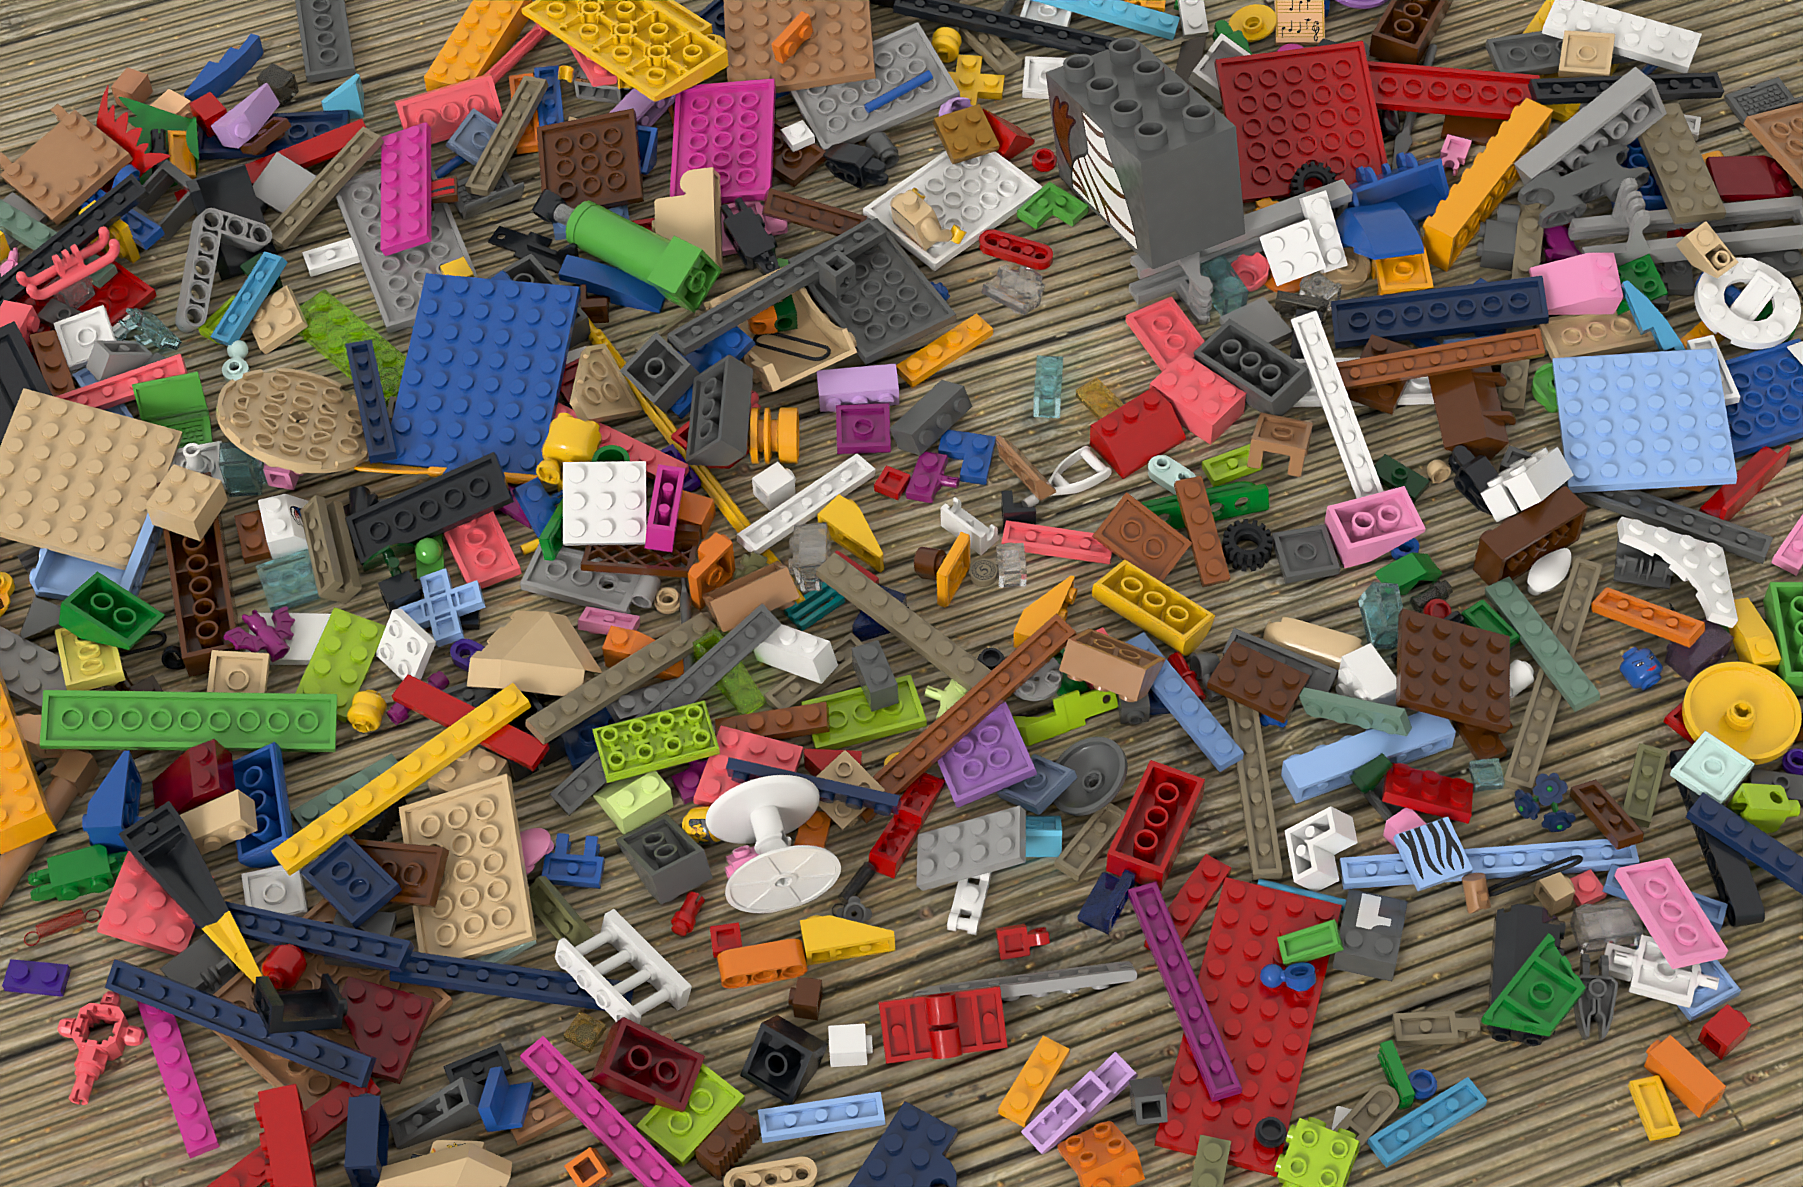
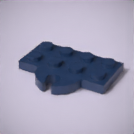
M904 1101L848 1187H933L936 1184L957 1187L956 1171L951 1161L945 1155L957 1138L958 1129Z

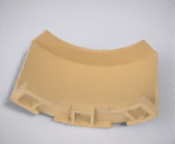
M781 268L703 303L706 310L712 309ZM805 287L792 294L797 311L798 329L778 333L826 345L831 349V354L821 361H810L755 345L740 361L753 369L752 381L755 383L761 381L762 389L774 392L857 353L855 348L857 343L853 334L848 332L847 328H840L833 324L825 312L822 313L816 306ZM748 320L739 324L738 327L753 340L756 334H753L748 329ZM767 334L757 338L759 343L811 357H820L827 353L826 349Z

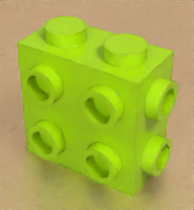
M1308 1117V1120L1299 1118L1297 1126L1292 1124L1288 1131L1286 1142L1290 1144L1286 1155L1280 1154L1274 1170L1278 1172L1277 1178L1280 1183H1283L1282 1187H1346L1361 1147L1360 1141L1355 1139L1356 1134L1342 1128H1338L1337 1132L1325 1128V1122L1313 1117Z

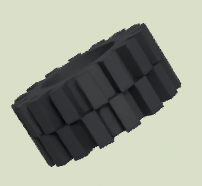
M1315 161L1310 162L1309 165L1307 163L1303 164L1301 168L1296 170L1289 185V189H1291L1290 197L1307 192L1304 188V182L1309 178L1318 179L1323 186L1338 181L1335 180V172L1330 173L1331 168L1329 166L1324 168V163L1321 162L1318 165H1315Z
M1243 519V524L1237 520L1234 521V526L1230 524L1223 534L1222 550L1228 565L1233 562L1232 568L1237 570L1238 566H1241V571L1246 572V568L1250 567L1252 572L1256 571V565L1261 569L1264 567V562L1266 564L1269 562L1273 536H1271L1269 529L1265 530V524L1261 523L1260 526H1257V520L1253 519L1251 524L1248 523V519ZM1245 540L1252 541L1258 547L1253 550H1244L1238 547L1237 543Z

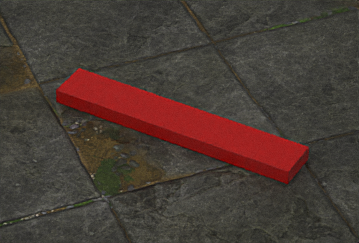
M407 674L392 694L395 702L447 728L475 709V707ZM506 724L479 743L532 771L536 769L550 749L547 743L543 745L537 738L509 724Z

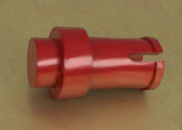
M688 892L680 911L675 912L671 919V924L673 925L671 930L675 934L686 936L687 933L692 932L696 925L695 918L705 903L703 896L696 901L699 893Z

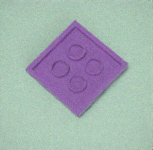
M1006 702L1000 704L937 761L957 808L1037 775L1034 764Z

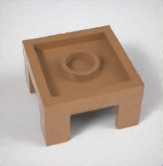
M1260 412L1251 439L1247 467L1259 469L1262 463L1263 451L1290 456L1288 474L1301 477L1305 456H1307L1309 451L1313 423Z

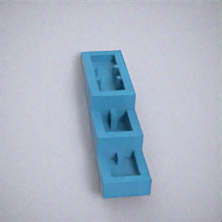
M1628 280L1622 282L1621 288L1640 335L1651 331L1659 352L1685 350L1668 321L1651 301Z

